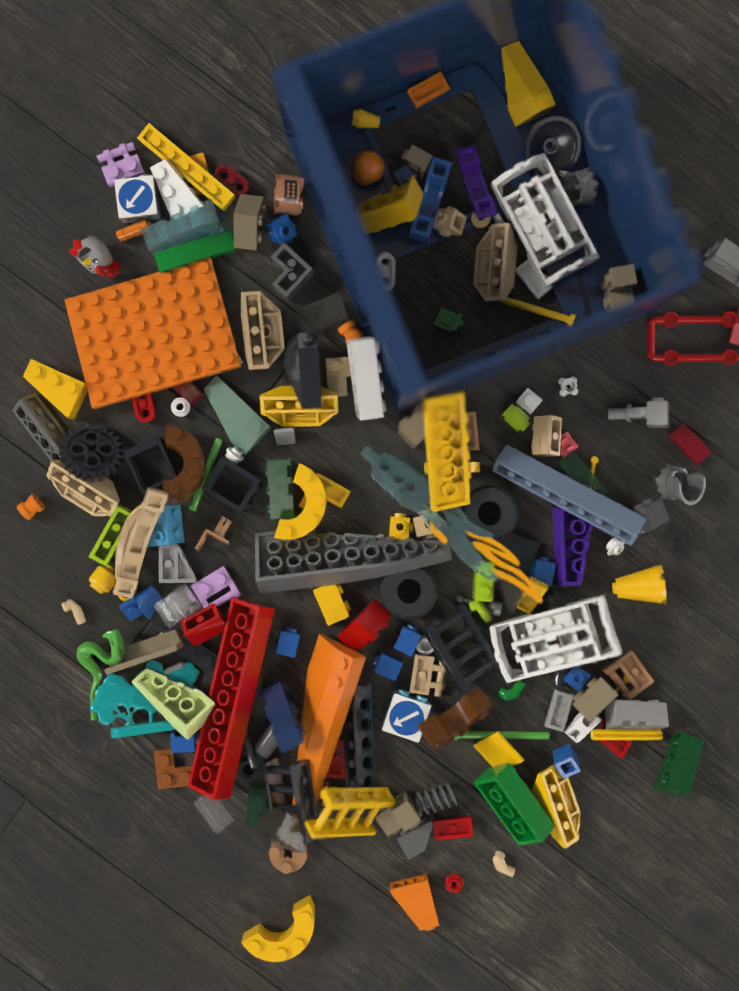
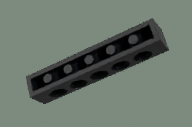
M358 682L343 725L346 788L376 787L372 688L370 683Z

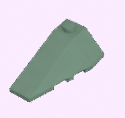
M217 375L204 388L231 443L246 455L270 431L271 427Z

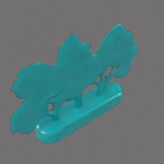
M151 659L146 664L147 669L164 675L167 679L174 682L183 683L186 687L193 690H200L206 695L205 691L193 686L198 679L200 671L191 662L184 663L183 668L170 674H165L163 665ZM109 674L104 679L103 684L95 691L96 699L91 702L90 710L97 713L100 723L109 725L114 722L116 717L126 721L125 725L116 726L111 729V738L176 730L166 719L155 721L154 714L159 711L134 685L131 686L122 676ZM118 706L125 707L127 709L128 715H126L125 712L121 713L118 709ZM131 707H134L133 712H130ZM146 709L149 712V722L135 724L132 716L137 710ZM113 710L117 712V715H113Z

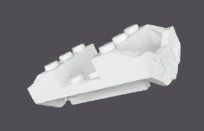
M545 153L536 155L526 162L518 163L513 169L506 171L492 181L491 187L508 222L511 221L528 252L527 258L545 288L573 272L596 262L600 258ZM534 168H538L544 174L541 178L536 176L531 179V182L521 184L519 190L503 198V186L510 180ZM545 214H548L552 221L548 225H545L547 223L544 217ZM584 247L585 257L574 264L563 268L551 277L542 272V269Z
M605 595L566 604V606L533 615L526 614L490 626L491 640L495 648V658L500 664L501 673L507 683L622 654ZM590 603L599 605L602 622L606 628V635L611 645L603 651L588 604ZM508 626L514 640L511 644L513 650H516L517 663L521 662L522 669L511 668L504 650L501 632ZM556 636H558L561 644L551 645L550 641L557 640Z

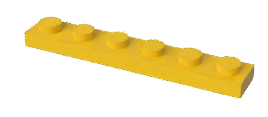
M148 123L137 137L139 141L162 160H170L183 178L223 211L235 199L236 196L151 124Z

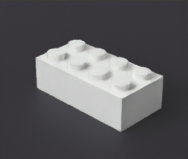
M369 336L346 339L356 416L360 420L384 417L383 412H386L385 400L381 398L384 386L383 381L379 379V373L382 370L381 363L377 361L376 353H379L378 342H375V339Z

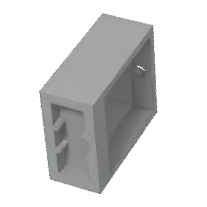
M725 238L720 243L716 242L713 247H709L704 254L706 259L702 264L739 288V247Z

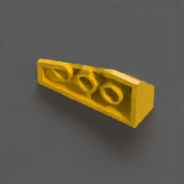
M517 41L502 47L501 56L503 72L505 73L507 110L514 126L517 127L548 114L556 104L547 84L520 42Z

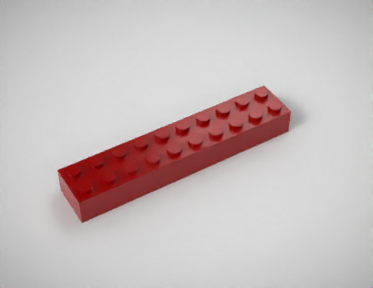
M231 599L208 697L215 703V706L201 727L187 786L212 800L231 798L275 611L273 607L249 599Z

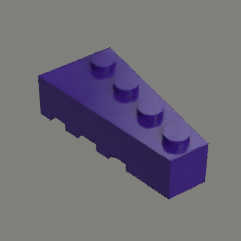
M552 508L554 563H556L555 585H582L586 564L585 557L589 549V537L593 525L562 508Z

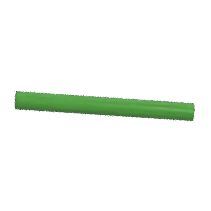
M215 438L205 464L203 483L199 490L194 493L189 509L196 512L204 491L201 488L210 476L223 442L221 439Z

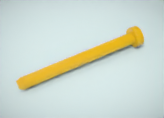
M509 297L505 301H496L567 323V327L572 326L576 318L575 314L568 316Z

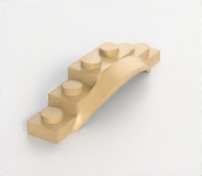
M148 487L144 502L135 508L125 521L116 550V584L113 590L114 595L133 598L144 555L155 524L164 510L168 492Z

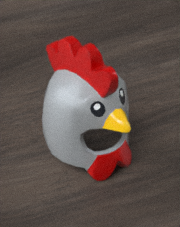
M90 236L83 240L76 239L73 241L74 248H70L69 253L88 271L111 278L115 274H119L121 264L113 260L110 250L99 238ZM88 247L91 249L88 254L79 257L83 248Z

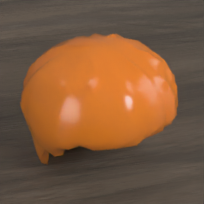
M364 150L358 152L351 166L353 179L362 186H368L380 180L385 170L383 159L374 151Z

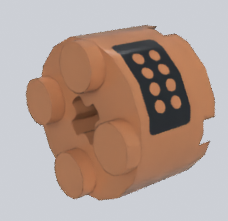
M276 174L274 214L295 216L301 214L303 197H300V195H302L304 178Z

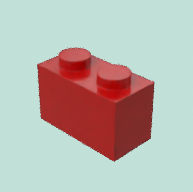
M213 603L180 622L185 636L196 647L223 632L226 619L222 611Z

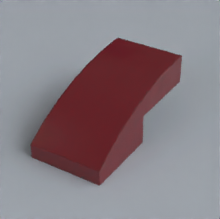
M684 423L669 436V439L696 466L711 454L706 445Z

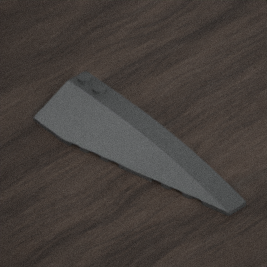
M314 530L300 538L283 540L274 538L276 531L255 533L256 584L260 594L377 578L452 560L449 541H447V544H443L441 541L423 540L422 542L414 541L412 538L398 540L388 536L385 539L377 538L375 535L351 533L337 535L335 532L324 534L317 533Z

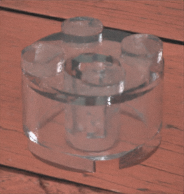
M186 584L174 590L166 598L161 599L154 605V608L169 629L201 607Z

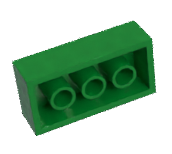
M510 763L486 768L473 782L518 845L543 842L555 826L550 817L544 812L538 800L532 795L526 783L522 781L516 769Z

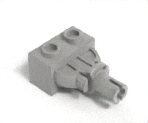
M652 398V401H647V407L632 408V405L628 404L625 408H608V419H626L628 422H632V419H647V426L649 428H669V404L664 398Z

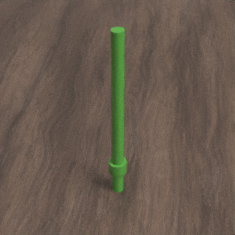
M469 731L463 737L458 735L455 737V740L484 739L497 731ZM498 731L505 739L549 740L550 737L549 732Z

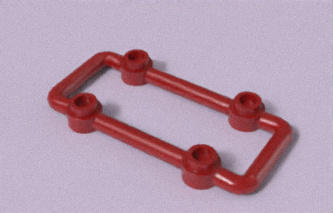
M728 311L722 316H678L675 312H668L664 316L652 317L647 323L648 358L653 362H663L666 366H673L677 362H721L725 366L733 365L739 362V354L734 350H726L722 354H678L674 350H668L664 354H655V324H663L666 328H673L677 324L721 323L722 326L730 328L739 323V316L732 311Z

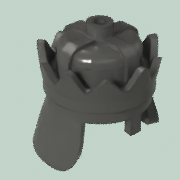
M590 167L576 172L558 170L555 173L573 207L577 204L589 205L595 203L593 199L596 197L599 183L593 172H589Z
M666 464L667 468L661 469L660 476L655 478L658 486L657 491L662 494L660 498L668 500L678 499L688 505L698 503L705 491V476L701 473L688 474L685 470L686 468Z

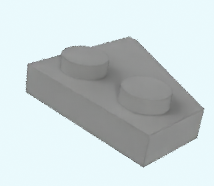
M179 544L159 546V583L197 582V578Z

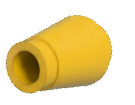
M360 108L353 110L352 126H356V128H379L380 116Z

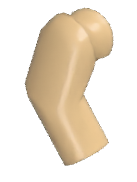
M68 599L61 604L64 612L69 610L73 612L77 624L86 622L83 610L76 602Z
M496 851L495 856H493L496 870L513 877L515 868L505 863L504 852Z

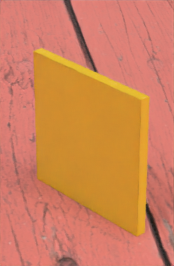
M498 731L473 745L492 767L506 763L515 766L524 761L520 754Z

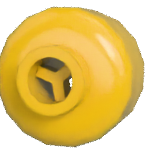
M109 565L106 567L98 566L89 578L90 587L100 594H103V592L109 593L116 584L115 569Z

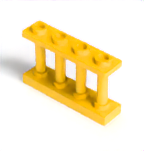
M388 787L324 788L321 792V796L326 804L318 819L306 820L305 825L312 838L375 835L377 831L372 821L380 808H393L396 801ZM365 808H371L366 818H360ZM333 809H340L334 819H328ZM349 809H355L350 818H344Z

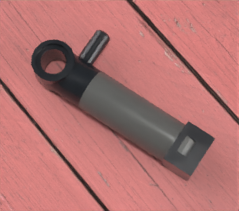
M296 705L298 709L296 721L303 713V709ZM271 723L253 746L258 767L252 772L245 769V765L249 764L245 749L244 747L242 748L241 755L245 758L239 767V774L245 780H251L256 777L263 763L268 760L278 746L271 730L273 728Z

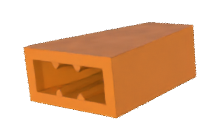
M427 874L390 883L392 896L420 931H430L439 926Z

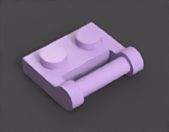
M225 566L191 585L203 608L213 603L219 607L232 598H238L242 595ZM229 585L231 591L209 603L207 598Z

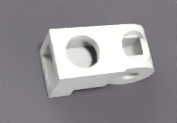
M579 712L574 720L566 726L564 733L574 742L578 743L602 720L598 714L589 722Z

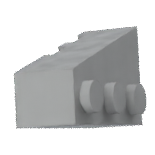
M612 700L604 708L606 729H664L669 727L666 703H659V700H648L647 702L640 700Z

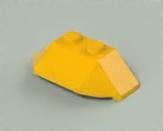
M279 386L260 395L261 414L267 416L281 427L321 426L338 413V394L321 386L322 408L302 409L293 386Z
M550 766L537 775L532 794L555 826L549 834L563 848H567L579 840L578 831L581 812L569 777L563 779L557 768Z

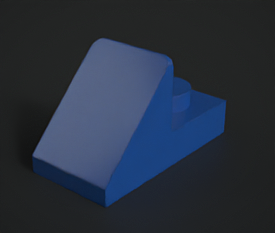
M150 585L134 595L133 598H129L120 604L119 608L130 621L142 614L151 619L163 598Z

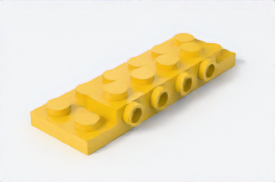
M456 391L423 398L431 510L436 512L470 504L469 479L471 478V472L468 468L470 454L467 449L469 435L466 431L468 417L465 412L464 392Z

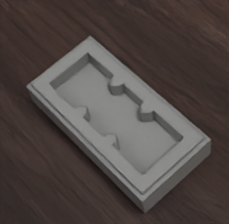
M554 689L544 724L545 727L564 732L574 698L573 694Z

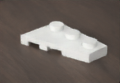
M165 159L150 167L172 222H178L207 207L195 195L196 192L186 184L183 176L170 160Z

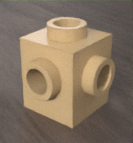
M453 207L438 209L432 227L438 230L439 234L444 237L462 235L467 217Z
M431 510L420 512V516L412 518L416 537L425 536V539L436 537L430 530V527H425L426 521H431L438 532L440 531L439 528L442 527L440 516H436V513L431 514Z

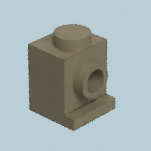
M412 145L410 150H405L401 160L404 161V165H407L410 170L413 169L415 173L419 172V177L423 179L432 162L433 155Z

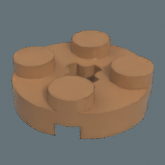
M296 833L286 834V836L280 839L274 838L269 850L270 861L276 869L284 874L295 872L305 864L307 844L302 843L301 836ZM284 849H292V856L289 857L284 855Z

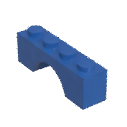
M433 157L423 190L424 195L417 217L413 221L409 238L428 243L451 169V162Z

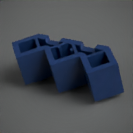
M282 678L261 688L259 693L261 699L266 704L264 709L268 720L273 726L271 728L273 736L283 753L303 743L306 732L302 724L298 725L296 721L298 709L295 703H291L289 700L291 689L286 681L283 682Z

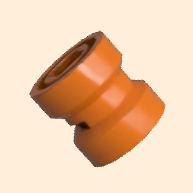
M354 319L338 328L339 333L344 335L346 344V339L364 336L361 330L357 329Z
M32 494L27 498V501L18 504L17 509L25 519L31 520L37 512L43 511L45 506L35 494Z

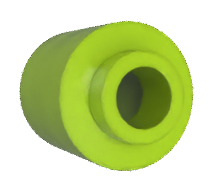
M513 404L502 414L505 417L504 420L517 432L519 430L523 432L531 424L528 421L530 417L521 408Z

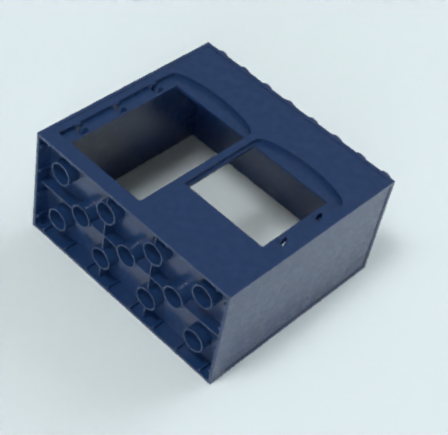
M445 0L271 70L285 136L302 178H304V183L366 337H372L375 339V342H378L379 353H376L377 361L381 363V374L398 415L416 408L423 402L425 397L459 391L646 316L700 280L698 273L702 271L701 258L696 249H687L681 234L686 230L684 216L679 208L671 209L665 195L669 191L667 174L661 167L654 168L649 153L653 150L651 135L646 127L638 129L632 114L636 111L634 93L628 86L621 87L616 74L620 71L618 54L613 46L605 47L600 35L604 29L601 12L597 6L589 8L586 0ZM519 41L547 84L556 105L548 114L515 127L507 110L508 101L507 92H505L506 82L502 66L501 48ZM441 71L446 82L451 86L450 90L416 109L407 94V90ZM473 90L505 172L513 169L515 165L522 161L526 162L524 152L525 141L529 131L537 122L550 116L567 118L575 124L581 137L579 157L568 171L576 172L590 167L589 172H593L599 183L596 197L593 199L595 203L589 205L577 204L573 208L600 258L596 262L573 272L552 285L563 314L571 316V314L576 315L574 324L567 327V323L552 319L421 372L377 264L376 257L381 252H389L396 260L450 237L441 236L439 231L432 227L428 243L409 238L410 222H403L395 227L384 228L377 233L365 234L356 212L358 205L379 193L383 196L391 192L394 182L373 133L375 128H356V126H352L353 110L360 108L380 116V127ZM394 107H396V110L386 113V111H390ZM547 142L546 148L550 147V142ZM364 150L374 151L380 155L385 168L381 179L368 186L358 184L351 175L354 157L358 152ZM531 169L510 180V184L515 192L519 190L521 184L531 182V179L536 176L539 178L543 176ZM494 202L497 213L501 217L505 216L499 202ZM474 211L465 214L467 219L463 232L475 228L471 222V216ZM545 214L544 217L549 218V215ZM491 216L490 221L495 220L494 216ZM584 247L547 266L545 270L548 277L584 258ZM384 258L382 264L387 263L388 259ZM634 264L637 284L632 287L634 301L609 311L605 310L603 306L604 291L600 288L601 277L610 268ZM550 331L551 334L540 337V334ZM495 352V357L485 359V356ZM440 374V379H437L432 382L430 381L429 378H433Z

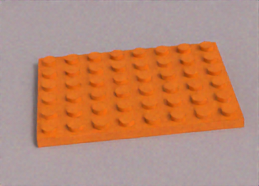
M211 257L168 272H157L64 300L93 409L241 367Z

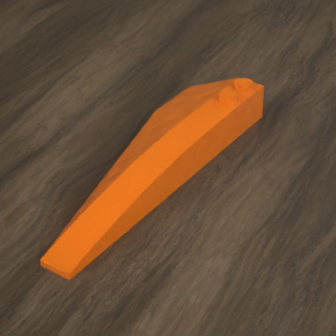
M323 634L318 635L307 669L301 722L306 735H304V742L299 744L297 761L309 759L316 805L366 659L364 655ZM294 794L292 805H296ZM291 813L290 824L299 825L297 814Z

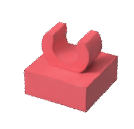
M568 431L561 435L560 457L564 458L578 448V445Z

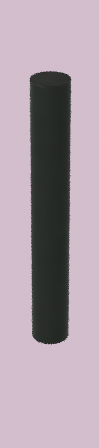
M246 730L243 746L250 768L255 769L258 767Z

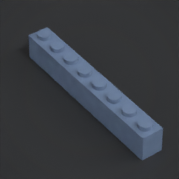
M508 445L505 446L495 462L493 472L631 546L646 521V518L625 508L621 504L608 499L604 495L591 490L587 486L574 481L570 477L557 472Z

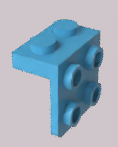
M180 505L164 507L155 524L147 547L185 543Z

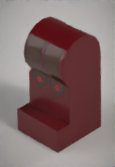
M192 381L173 387L191 405L203 396Z

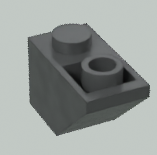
M430 815L428 817H420L419 825L413 830L408 829L404 832L402 829L397 833V840L408 860L426 850L433 826Z

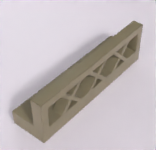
M178 628L125 646L122 661L117 665H110V667L104 669L106 675L184 647Z

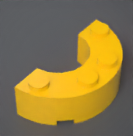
M300 463L293 482L303 489L306 496V505L302 513L296 518L290 520L280 519L274 536L277 539H296L310 533L318 526L325 514L327 496L324 485L315 472Z
M311 895L293 905L294 923L286 931L280 933L271 932L260 923L244 932L241 943L247 951L255 957L269 962L286 961L302 952L309 943L314 929L315 906Z

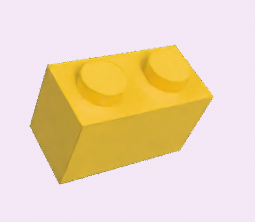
M341 584L320 586L313 589L328 626L350 616L349 612L352 610L348 601H344L341 596L344 593Z

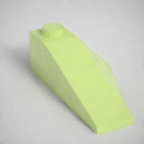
M147 668L132 681V684L187 740L203 726L215 706V703L202 691L193 690L186 687L183 683L169 680L166 676Z

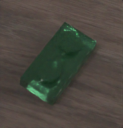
M249 786L245 827L265 828L268 799L267 788Z

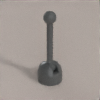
M461 595L456 598L458 603L474 601L466 599ZM493 600L489 604L483 603L492 615L500 617L502 601Z

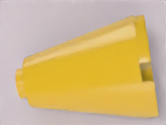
M662 565L616 578V583H612L613 594H617V598L666 604V587L662 576L664 574Z

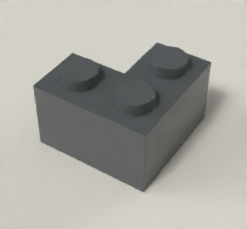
M283 243L271 256L273 263L283 271L272 285L289 302L314 273L313 269Z
M653 497L646 499L642 503L633 506L634 509L631 510L646 518L639 534L654 530L670 520L662 498L654 500Z

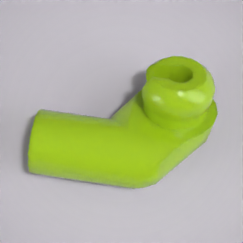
M471 601L469 603L470 610L472 612L477 610L484 622L491 621L492 616L481 601Z

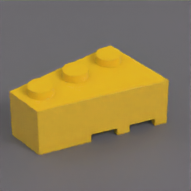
M414 176L409 177V182L400 187L397 184L392 186L391 192L383 196L379 193L358 205L356 212L365 234L377 233L384 228L395 227L403 222H411L417 217L424 194Z
M31 359L23 377L67 418L75 420L88 392L86 383Z

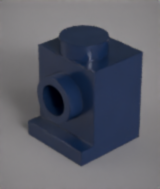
M407 165L393 173V181L398 187L409 182L408 178L414 176L415 180L418 178L414 170H410Z

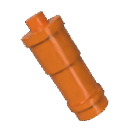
M144 218L133 225L116 231V235L120 242L127 241L135 236L151 232L150 227H152L151 221L147 222Z

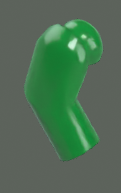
M517 680L512 689L501 688L498 695L504 701L516 699L526 684L521 680Z

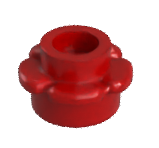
M453 873L446 877L445 887L449 892L458 893L461 891L464 881L458 874Z

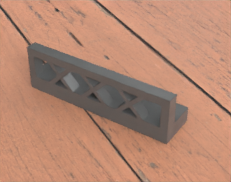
M36 393L21 398L12 412L50 461L58 460L56 454L59 456L60 442H63V436L68 437V434ZM21 408H22L23 411L25 412V416H24V414L20 411Z

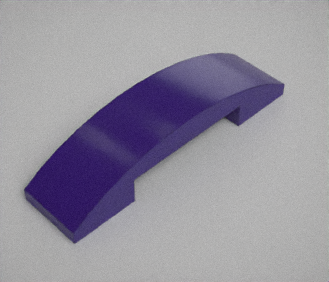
M475 145L457 149L456 155L460 172L476 217L480 220L497 215L493 198L489 195L480 168V160Z

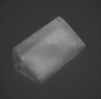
M202 795L193 802L215 833H220L233 821V818L220 800H212Z

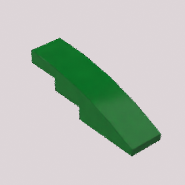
M229 231L155 253L154 257L159 272L164 273L209 257L215 259L218 255L235 252L236 248H234V241Z

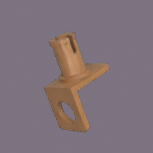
M222 516L214 531H209L208 529L204 531L195 549L200 551L208 535L229 546L230 542L224 536L232 521Z

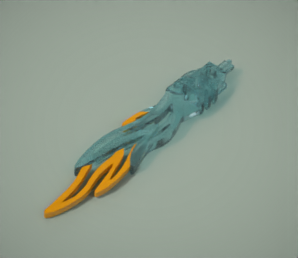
M369 446L363 449L360 454L372 464L371 477L383 487V492L386 493L387 490L392 500L393 496L397 499L399 506L421 515L432 533L443 544H447L448 541L454 552L465 564L493 582H497V577L504 579L520 588L537 602H542L540 593L525 574L493 555H498L510 563L519 566L517 558L503 545L492 539V533L471 523L459 507L449 509L455 515L447 509L441 510L445 514L448 525L436 512H433L430 507L425 505H430V492L427 479L423 475H419V472L413 469L409 463L402 462L395 455H387L384 452L379 456ZM382 466L390 467L387 471H383L380 468ZM397 478L404 479V482L397 483L394 480ZM414 484V491H406ZM464 534L474 539L488 543L501 551H498L480 542L470 543ZM477 551L482 553L488 560H490L495 565L517 575L527 584V586L519 580H517L516 578L489 566V564L482 559V557L478 554Z

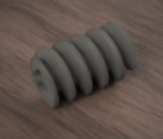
M448 782L446 783V789L441 785L438 786V791L431 787V794L424 789V796L418 791L415 798L420 817H422L423 810L429 815L430 808L436 813L437 806L442 811L445 804L452 808V801L458 806L453 789Z

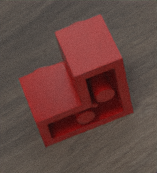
M375 599L337 637L348 648L354 651L359 648L363 650L380 635L378 633L379 630L382 631L389 624L387 620L392 614Z

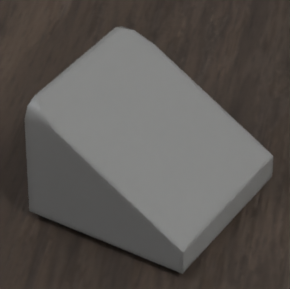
M293 428L274 430L277 445L294 444L296 442L295 430Z

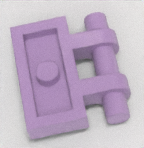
M133 142L128 144L122 143L118 148L113 150L107 149L102 154L97 155L99 163L104 161L108 163L107 166L101 168L109 187L115 186L114 180L122 177L134 178L145 174L139 156L137 154L130 156L129 154L130 151L136 150ZM123 154L124 159L114 162L113 158Z

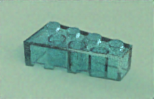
M212 199L205 201L206 205L203 207L195 205L189 208L190 211L187 214L177 213L173 215L169 222L161 220L141 229L151 255L154 256L155 253L224 232L218 211Z

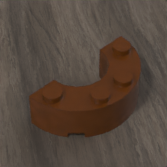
M166 425L165 444L167 451L175 452L184 460L183 470L172 480L164 481L163 491L168 492L165 506H173L187 501L189 497L199 490L205 477V460L198 441L190 433L181 428Z
M478 686L467 695H464L461 700L439 716L433 714L419 723L417 729L431 748L438 749L442 745L447 747L455 741V737L458 735L460 737L466 735L470 731L469 727L476 721L486 718L490 714L488 710L493 704Z

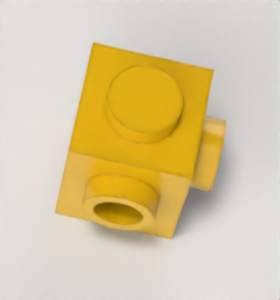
M395 513V517H390L389 537L405 540L409 538V533L413 534V522H410V518H406V514Z

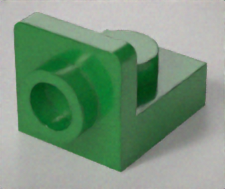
M440 308L434 327L455 335L456 330H461L465 320L461 319L463 316L461 313L456 314Z

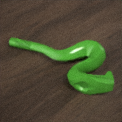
M113 629L103 634V637L109 639L112 656H109L96 642H84L77 649L78 661L93 676L90 691V708L91 702L96 699L95 691L102 683L101 670L91 657V654L96 655L107 665L114 666L120 663L124 657L125 646L118 629ZM90 712L91 720L99 719L97 713Z

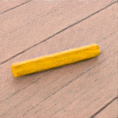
M592 729L590 732L592 740L663 739V732L660 729Z

